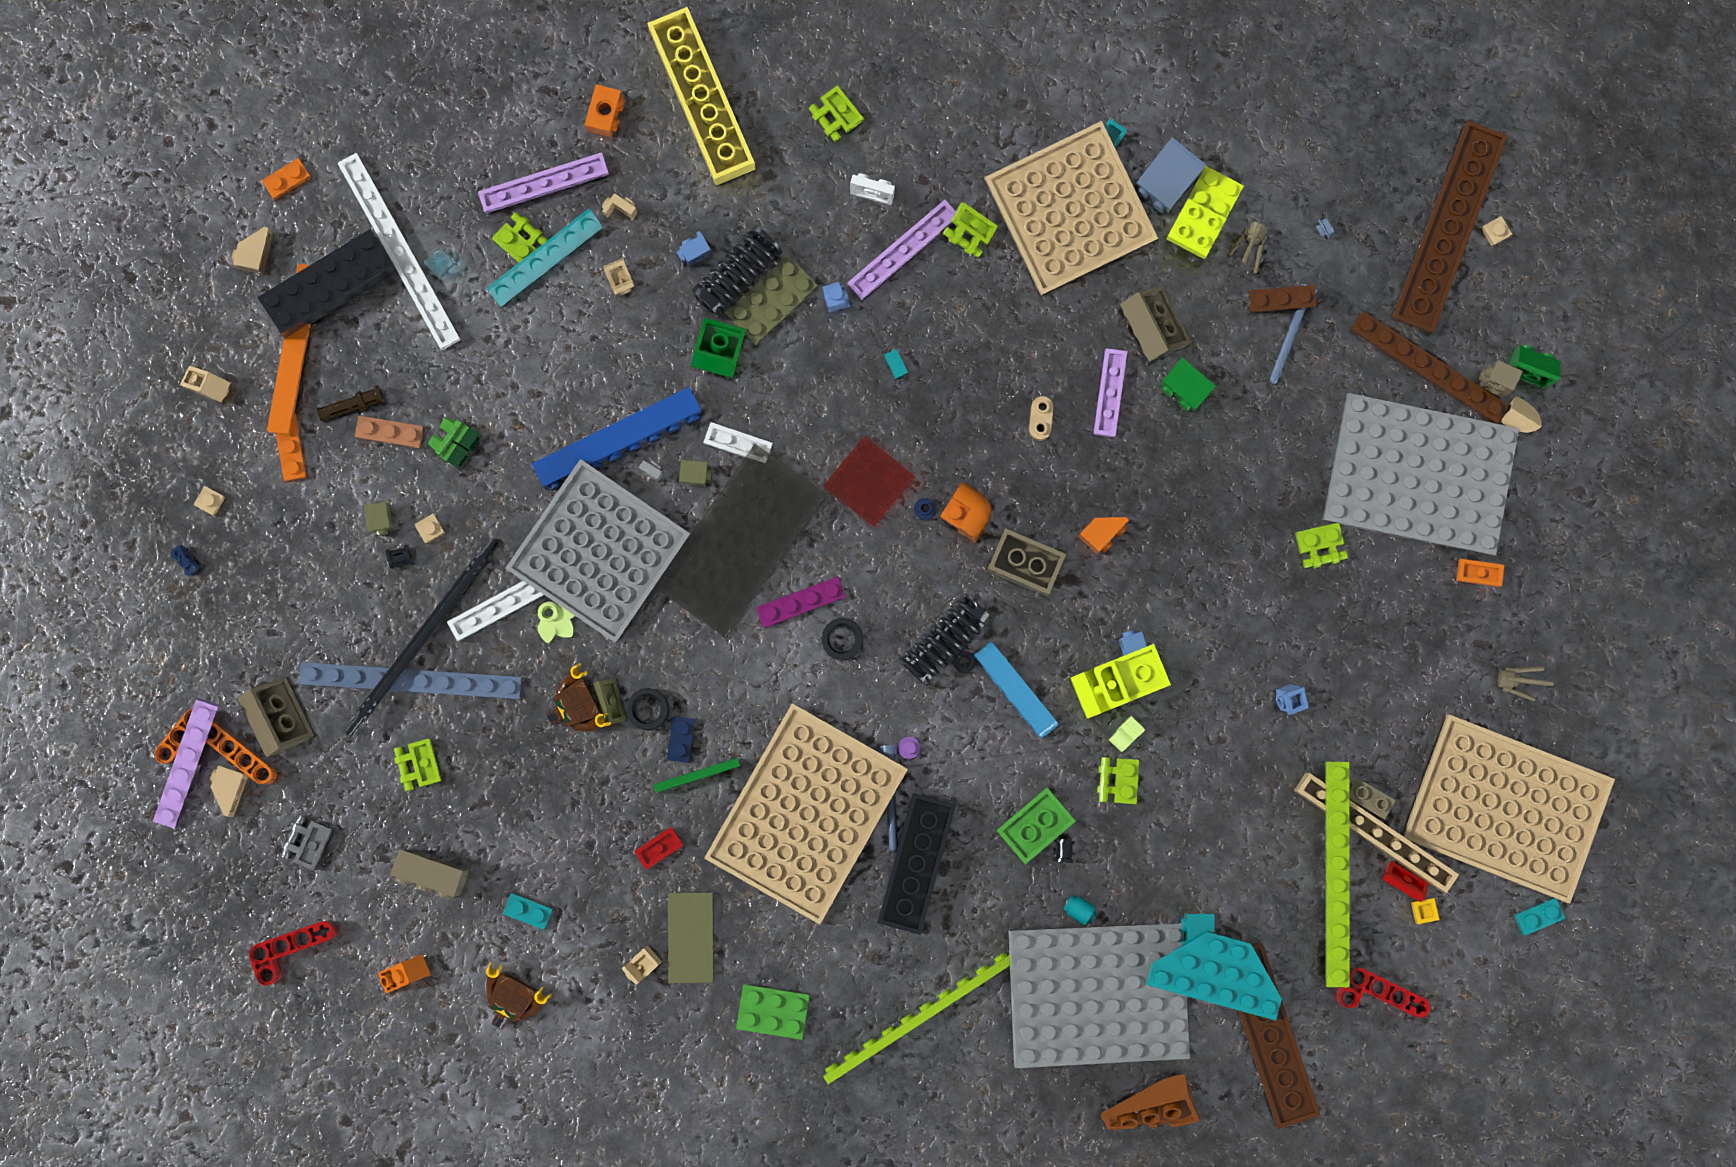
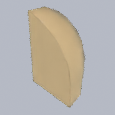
M1518 396L1513 398L1510 402L1511 409L1506 414L1504 413L1500 420L1506 426L1519 428V432L1528 433L1542 427L1539 413L1533 406Z

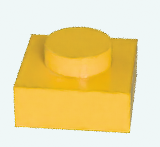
M1435 898L1424 899L1422 902H1411L1416 924L1439 920Z

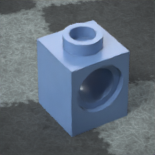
M1135 630L1122 633L1123 638L1119 639L1124 656L1147 647L1142 632L1136 633Z

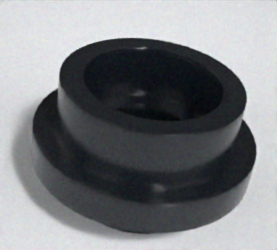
M967 651L958 653L954 659V667L960 673L971 672L976 664L975 657ZM963 658L967 659L969 662L968 666L966 667L960 664V661Z

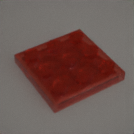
M864 436L823 487L874 528L915 479V476Z

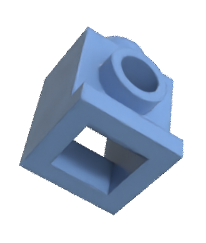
M700 231L696 233L697 238L691 237L682 242V246L679 247L680 250L676 251L681 262L684 263L686 261L689 267L712 255L711 249Z
M839 282L822 287L829 313L850 307L846 289L843 285L840 286Z
M1289 684L1276 689L1277 704L1280 710L1286 711L1288 715L1309 708L1304 687Z

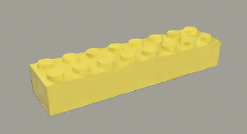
M688 7L647 23L649 32L715 185L717 186L755 170V162Z

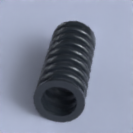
M757 225L750 229L747 233L748 236H744L741 239L742 245L736 244L733 247L734 253L729 252L725 255L726 261L718 262V270H710V278L704 277L701 280L702 286L698 283L690 291L694 298L716 318L723 314L722 311L727 310V306L719 299L712 288L723 295L730 303H734L736 300L720 280L729 285L738 295H742L744 292L727 271L740 279L744 285L750 287L751 281L741 272L736 263L746 269L754 278H758L760 274L750 265L744 255L753 260L762 270H766L768 267L751 246L759 250L771 262L775 261V256L778 258L782 254L779 245Z
M967 593L963 594L965 602L959 600L955 602L956 610H947L948 619L945 617L939 618L938 623L940 627L933 625L930 628L931 635H922V642L924 644L915 642L913 645L915 652L908 650L904 657L899 659L908 671L926 687L931 683L930 679L932 676L925 671L923 672L918 664L935 677L940 672L927 656L942 668L948 666V663L935 647L951 660L956 658L955 653L942 638L960 652L964 650V646L952 631L967 643L973 641L959 621L976 635L981 633V630L967 613L977 619L981 627L988 626L993 621L990 615Z

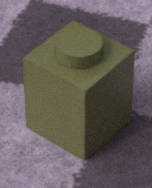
M681 460L679 483L681 485L706 487L707 481H711L712 468H708L707 462Z
M387 502L363 505L368 532L375 534V536H384L388 534V531L394 530L390 505Z

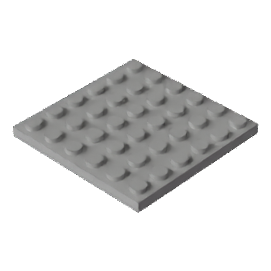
M580 459L505 569L616 643L690 533Z

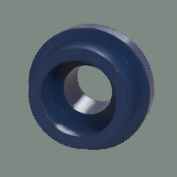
M929 498L919 499L914 506L916 516L922 520L932 518L936 512L935 503ZM927 505L929 507V511L923 512L921 510V506Z

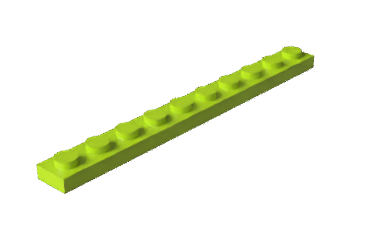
M1325 762L1326 987H1350L1349 762Z
M1001 953L994 958L995 963L989 967L987 964L981 966L975 971L977 975L971 979L968 976L956 983L958 985L957 988L952 991L949 988L938 995L939 999L934 1003H931V1001L926 1002L919 1007L920 1012L914 1016L912 1013L906 1015L900 1020L902 1024L896 1028L893 1025L881 1032L883 1034L882 1037L877 1040L874 1037L863 1044L864 1048L859 1052L851 1051L844 1056L845 1061L838 1065L835 1062L825 1069L827 1073L823 1075L827 1084H830L1009 967L1010 953Z

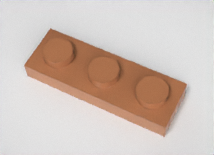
M358 416L355 438L421 449L424 427Z

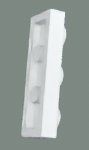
M710 422L703 442L706 445L765 465L773 445L771 442Z

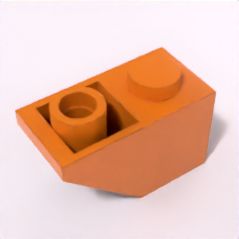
M1126 517L1094 518L1078 537L1096 554L1101 550L1105 553L1113 544L1110 540L1115 535L1120 537L1128 528L1125 524L1129 519Z
M423 954L378 973L380 984L386 994L431 975Z

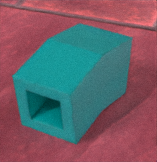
M897 349L884 355L895 379L908 373Z

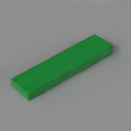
M734 758L656 783L653 787L655 793H660L741 767L738 758Z

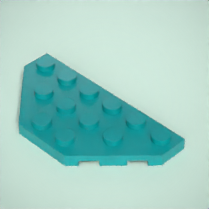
M1205 931L1197 938L1184 943L1169 954L1151 962L1146 980V985L1275 1021L1282 1001L1272 980L1249 942Z

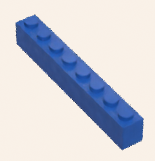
M690 387L532 463V466L543 488L552 491L562 486L561 482L568 478L580 459L593 468L598 469L601 467L600 463L609 460V462L620 458V454L627 450L629 452L635 451L641 447V443L647 440L650 443L659 439V434L666 431L668 433L674 432L680 428V424L686 421L692 423L698 420L702 411Z

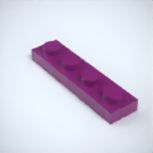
M835 577L756 607L763 628L844 599L846 596L839 578Z

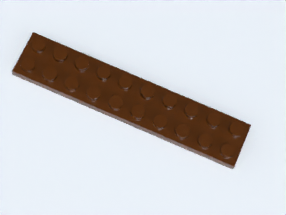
M1469 120L1465 122L1391 319L1430 334L1434 333L1508 135Z

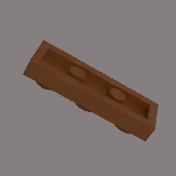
M1315 285L1249 290L1251 313L1317 307Z

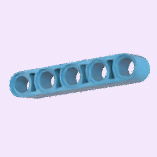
M991 641L973 655L1041 739L1059 725Z

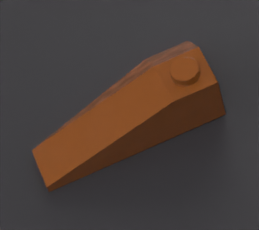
M1185 1074L1162 1079L1101 1113V1117L1108 1130L1134 1129L1138 1125L1143 1124L1149 1125L1150 1128H1157V1124L1170 1123V1127H1179L1200 1121L1192 1090Z

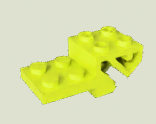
M1205 166L1166 239L1205 259L1244 186Z
M1154 644L1070 678L1086 719L1171 685Z

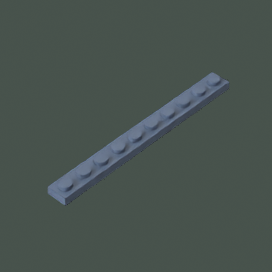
M301 662L299 684L373 690L389 668ZM405 669L389 691L520 700L522 677Z

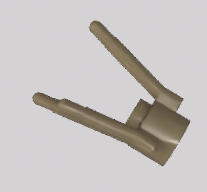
M1252 222L1249 228H1245L1243 234L1228 252V256H1231L1247 237V241L1250 243L1242 259V262L1246 263L1254 244H1259L1254 267V274H1257L1264 244L1267 239L1265 236L1267 228L1261 223Z
M1506 667L1505 670H1500L1498 677V687H1502L1503 692H1510L1531 701H1535V698L1513 689V687H1517L1518 683L1554 686V682L1519 678V674H1515L1544 671V667Z

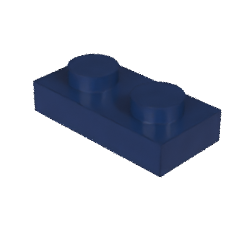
M672 717L667 760L689 763L695 719Z

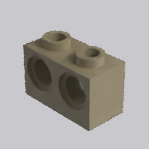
M1498 360L1492 365L1489 364L1487 369L1484 368L1478 379L1481 381L1479 386L1495 396L1504 398L1514 391L1523 371Z
M1352 778L1349 782V800L1378 820H1385L1396 800L1359 778Z

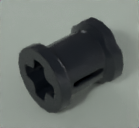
M408 545L392 551L390 549L386 550V558L390 569L396 565L413 563Z
M1055 839L1057 853L1054 862L1073 863L1074 860L1071 858L1072 847L1075 845V841Z

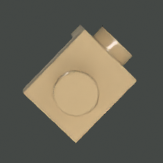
M615 193L611 198L608 197L602 205V212L606 218L611 215L614 209H617L632 220L637 215L636 207H634L636 204L629 198L625 197L622 199Z
M623 258L603 266L614 294H626L635 286Z
M647 945L622 970L627 978L637 985L662 961Z

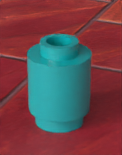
M1072 894L1063 910L1067 911V915L1084 926L1087 922L1091 924L1097 915L1095 911L1096 906L1079 895L1076 897Z

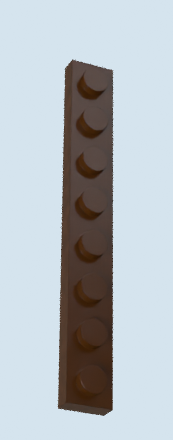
M1364 311L1359 314L1350 328V331L1492 423L1498 424L1509 405Z

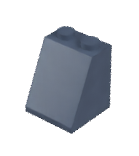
M1172 137L1137 181L1134 188L1141 198L1149 199L1154 203L1153 207L1157 211L1165 212L1168 215L1200 177L1206 164Z

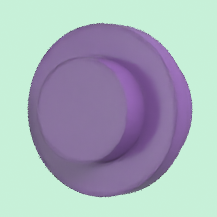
M913 737L903 738L898 744L899 754L906 759L916 757L920 751L919 742Z

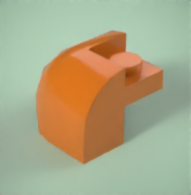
M962 482L940 518L956 527L959 533L976 543L991 518V505L982 493Z

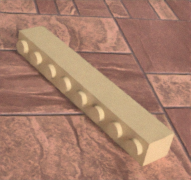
M1305 773L1294 789V792L1325 812V783L1311 773ZM1349 800V829L1441 892L1447 893L1459 876L1458 873Z

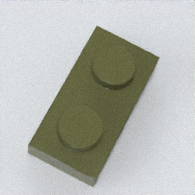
M616 678L595 682L594 686L601 714L608 713L604 717L605 723L611 722V724L627 721Z

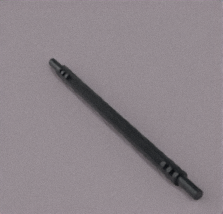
M491 538L480 554L475 555L355 712L357 715L344 731L350 738L363 720L366 721L487 563L486 559L498 545L495 539Z

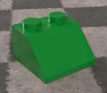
M704 317L693 352L691 367L733 378L746 329Z
M1528 345L1519 346L1514 350L1509 365L1523 371L1519 379L1544 389L1554 385L1560 379L1561 361L1555 359L1554 355L1538 353L1535 351V348Z
M1183 357L1160 384L1163 387L1162 391L1168 397L1172 398L1173 396L1179 401L1178 405L1187 412L1190 410L1192 413L1216 387Z

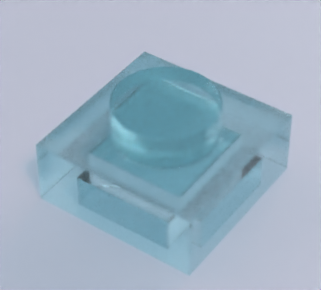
M440 248L423 262L439 279L455 265Z

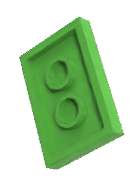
M1046 787L996 831L1026 865L1076 821Z
M743 984L736 1029L802 1040L810 994Z

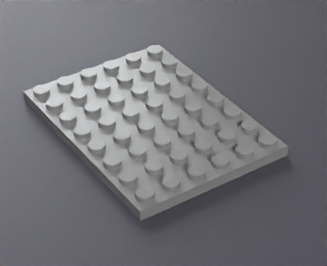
M1348 393L1323 521L1496 556L1519 428Z
M1181 923L1009 931L1014 1068L1190 1059L1187 996L1146 985L1151 962L1162 958L1182 945L1184 932L1181 931Z

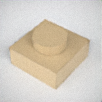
M1502 216L1481 228L1491 246L1512 235Z
M204 486L194 505L215 516L225 497Z
M434 513L414 524L426 544L445 534Z

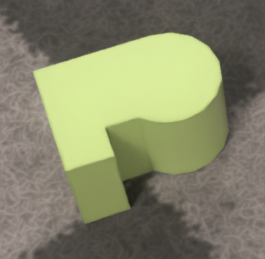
M1130 716L1110 737L1109 741L1118 750L1123 752L1145 729Z

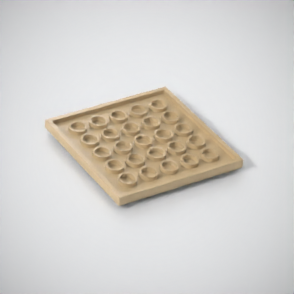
M1102 121L984 178L1040 295L1158 239Z

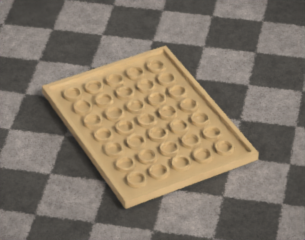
M792 703L704 859L814 922L821 924L908 769Z
M1447 715L1403 837L1412 843L1570 904L1615 779L1455 716Z

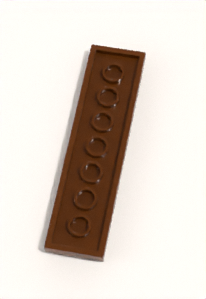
M1263 943L1252 945L1279 993ZM1281 1001L1276 1021L1237 1010L1277 1129L1320 1116L1321 1114L1283 1002Z

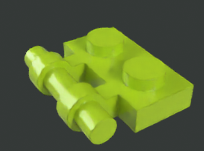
M838 85L820 98L824 104L822 108L819 109L815 103L809 107L813 114V119L816 122L819 121L825 129V134L831 137L834 142L841 138L837 132L839 128L842 127L848 133L864 121V118ZM829 112L836 120L832 124L825 117Z
M960 203L950 221L957 226L956 229L953 231L947 227L943 234L953 244L957 243L963 247L964 251L969 255L973 254L979 257L982 254V250L977 247L979 242L987 245L998 226L966 203ZM964 231L972 236L970 241L962 237Z
M515 212L511 219L516 222V225L512 228L505 223L492 237V240L519 263L536 250L534 245L537 242L542 245L548 239L539 228L536 229L529 223V219ZM523 229L531 236L528 240L519 234Z
M1339 523L1295 533L1300 554L1309 552L1310 558L1303 560L1304 568H1319L1322 564L1331 562L1332 564L1340 563V560L1348 559L1346 550L1338 552L1336 546L1344 544ZM1328 548L1329 554L1318 556L1317 550Z
M430 738L408 744L410 753L405 755L403 747L394 749L396 755L394 758L395 764L399 766L401 774L399 778L401 784L404 785L405 792L414 789L412 781L416 779L419 787L442 781ZM412 760L415 770L411 774L407 765V761Z
M1101 758V766H1099L1098 773H1101L1100 786L1097 788L1099 802H1108L1109 793L1114 794V803L1137 804L1139 760L1117 758L1116 767H1110V758ZM1109 774H1115V787H1109Z

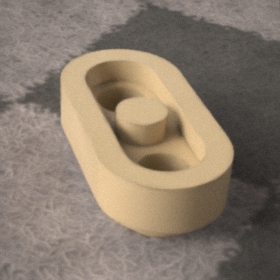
M1037 397L1031 405L1029 433L1033 439L1038 441L1045 440L1051 433L1053 403L1047 397ZM1039 404H1045L1046 410H1040ZM1038 425H1042L1044 427V431L1039 432L1037 431L1036 427Z

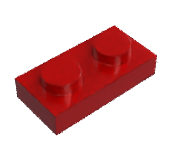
M670 827L634 852L647 870L684 845L674 829Z
M1390 861L1386 866L1382 880L1419 902L1424 900L1429 887L1428 882L1393 861Z

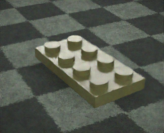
M787 255L734 304L725 315L735 326L746 329L745 336L756 346L814 292L818 285Z

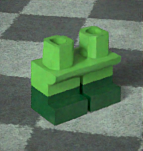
M445 417L440 424V428L446 431L447 435L444 439H441L434 434L428 444L439 457L460 471L470 456L465 449L472 453L482 435L458 420L454 421Z

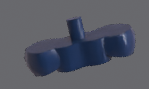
M183 545L174 547L171 557L176 559L179 566L184 568L185 575L195 574L198 570V563L194 561V556L190 555Z

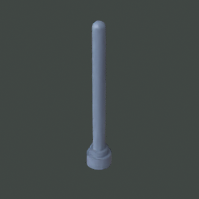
M1306 308L1296 309L1270 377L1272 384H1276L1280 378Z
M897 745L879 746V752L893 760L895 754H897ZM894 793L887 805L889 849L892 852L897 851L898 847Z

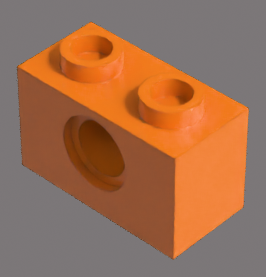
M595 85L584 124L586 131L612 138L613 131L616 132L619 126L618 112L623 110L625 104L621 90ZM603 108L611 109L608 115L600 114Z

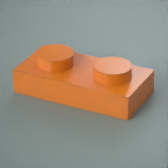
M297 158L261 181L272 198L276 200L309 180L311 176L301 160Z
M1459 559L1456 581L1502 587L1504 565Z

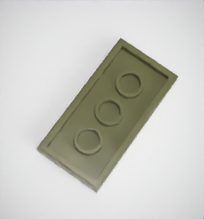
M713 892L668 893V983H713Z

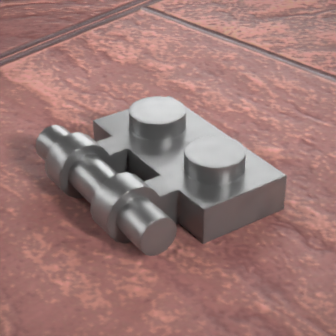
M298 815L296 821L290 827L292 830L287 841H284L282 845L284 849L280 856L289 859L291 852L296 853L294 863L315 871L333 829L315 821H311L309 827L306 828L303 826L306 817ZM301 833L305 836L299 847L295 845V843L298 839L299 834Z

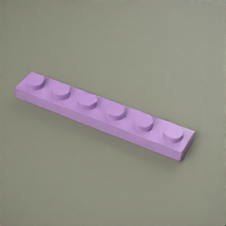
M601 152L478 191L483 210L487 214L607 176L609 173Z
M946 200L942 201L847 283L848 287L862 301L951 225L952 222L950 221L956 211Z
M201 698L196 699L153 822L175 828L219 704Z

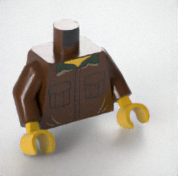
M579 663L571 668L570 673L563 678L555 691L556 697L553 700L557 708L546 713L551 725L564 720L566 726L572 727L575 731L590 732L600 727L610 726L611 722L605 723L604 717L608 713L601 714L585 679L581 678L587 674V671L580 673L579 666L582 664Z
M490 962L486 969L485 989L486 1000L489 1002L488 1007L497 1012L491 1022L492 1025L503 1029L508 1019L514 1022L519 1021V1019L527 1020L537 1014L544 1003L551 997V993L548 996L542 994L543 987L537 990L504 971L500 973L502 965H499L498 969L492 968V962Z

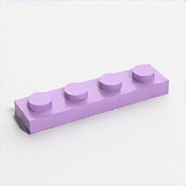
M1105 349L1093 435L1112 438L1116 436L1127 351Z

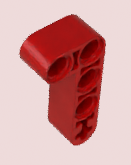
M329 920L321 921L252 946L249 951V958L258 983L266 986L278 982L281 977V970L277 959L332 940L338 932L336 924ZM324 927H329L330 931L327 932V935L316 936L315 932L323 930ZM303 932L309 936V941L305 945L300 942L299 938ZM281 940L287 943L288 947L285 952L280 951L278 948ZM260 947L266 951V957L263 960L257 956V951ZM266 969H270L273 972L271 981L266 980L264 977Z
M1359 967L1350 968V987H1339L1336 993V1001L1339 1005L1346 1008L1356 1007L1365 992L1415 1017L1423 1018L1429 1014L1431 1009L1429 1002L1425 998ZM1359 971L1362 974V979L1359 983H1354L1353 974ZM1377 981H1380L1382 984V990L1379 993L1373 991V984ZM1350 991L1353 998L1350 1003L1346 1004L1343 1001V996L1346 992ZM1397 991H1400L1402 994V1000L1399 1003H1395L1393 1000V995ZM1409 1001L1419 1004L1422 1007L1421 1010L1408 1005Z

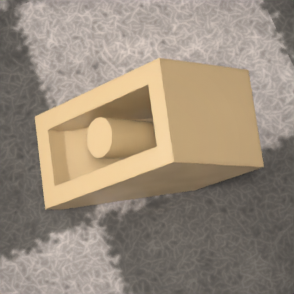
M263 227L239 242L237 249H234L232 253L233 265L239 270L264 275L273 232L269 228Z
M189 366L180 386L212 400L222 402L223 398L228 394L230 382L208 371Z
M218 766L211 774L210 781L212 784L210 787L223 815L234 817L248 776L243 772L225 766Z

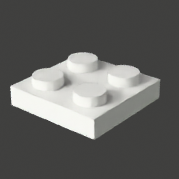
M865 174L852 175L850 194L892 205L895 186L891 185V182L871 180V177Z

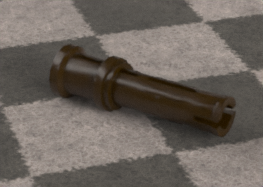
M376 385L374 389L365 392L359 391L351 398L317 408V414L322 422L353 410H366L368 406L377 403L384 404L385 399L380 386Z

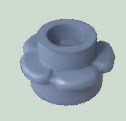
M1327 218L1321 221L1320 219L1318 220L1319 225L1316 228L1320 235L1330 238V235L1335 232Z

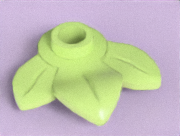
M553 602L543 603L538 609V617L541 620L538 625V632L545 642L550 643L555 634L565 638L572 637L574 631L570 619L575 615ZM552 609L553 615L547 617L545 615L546 610Z

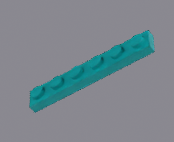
M587 209L486 289L500 307L598 232L603 226L593 212Z

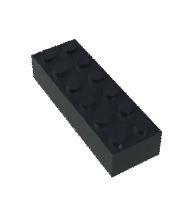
M369 229L257 298L285 339L395 273L396 269L372 230Z
M912 793L877 923L921 935L954 815L955 804Z

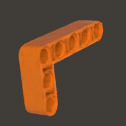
M193 709L185 712L156 748L154 755L158 762L162 764L174 763L180 746L178 734L181 731L185 732ZM214 719L211 728L215 727L217 729V736L211 739L208 734L206 743L256 783L271 784L274 782L277 776L276 769ZM232 741L234 743V750L228 753L226 744ZM167 748H169L172 753L170 759L166 760L163 756V753ZM246 755H250L252 761L246 767L243 764V758ZM264 768L269 772L266 780L260 778V772Z

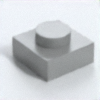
M643 460L639 466L640 471L658 482L661 480L663 473L660 471L661 467L650 460L647 463Z

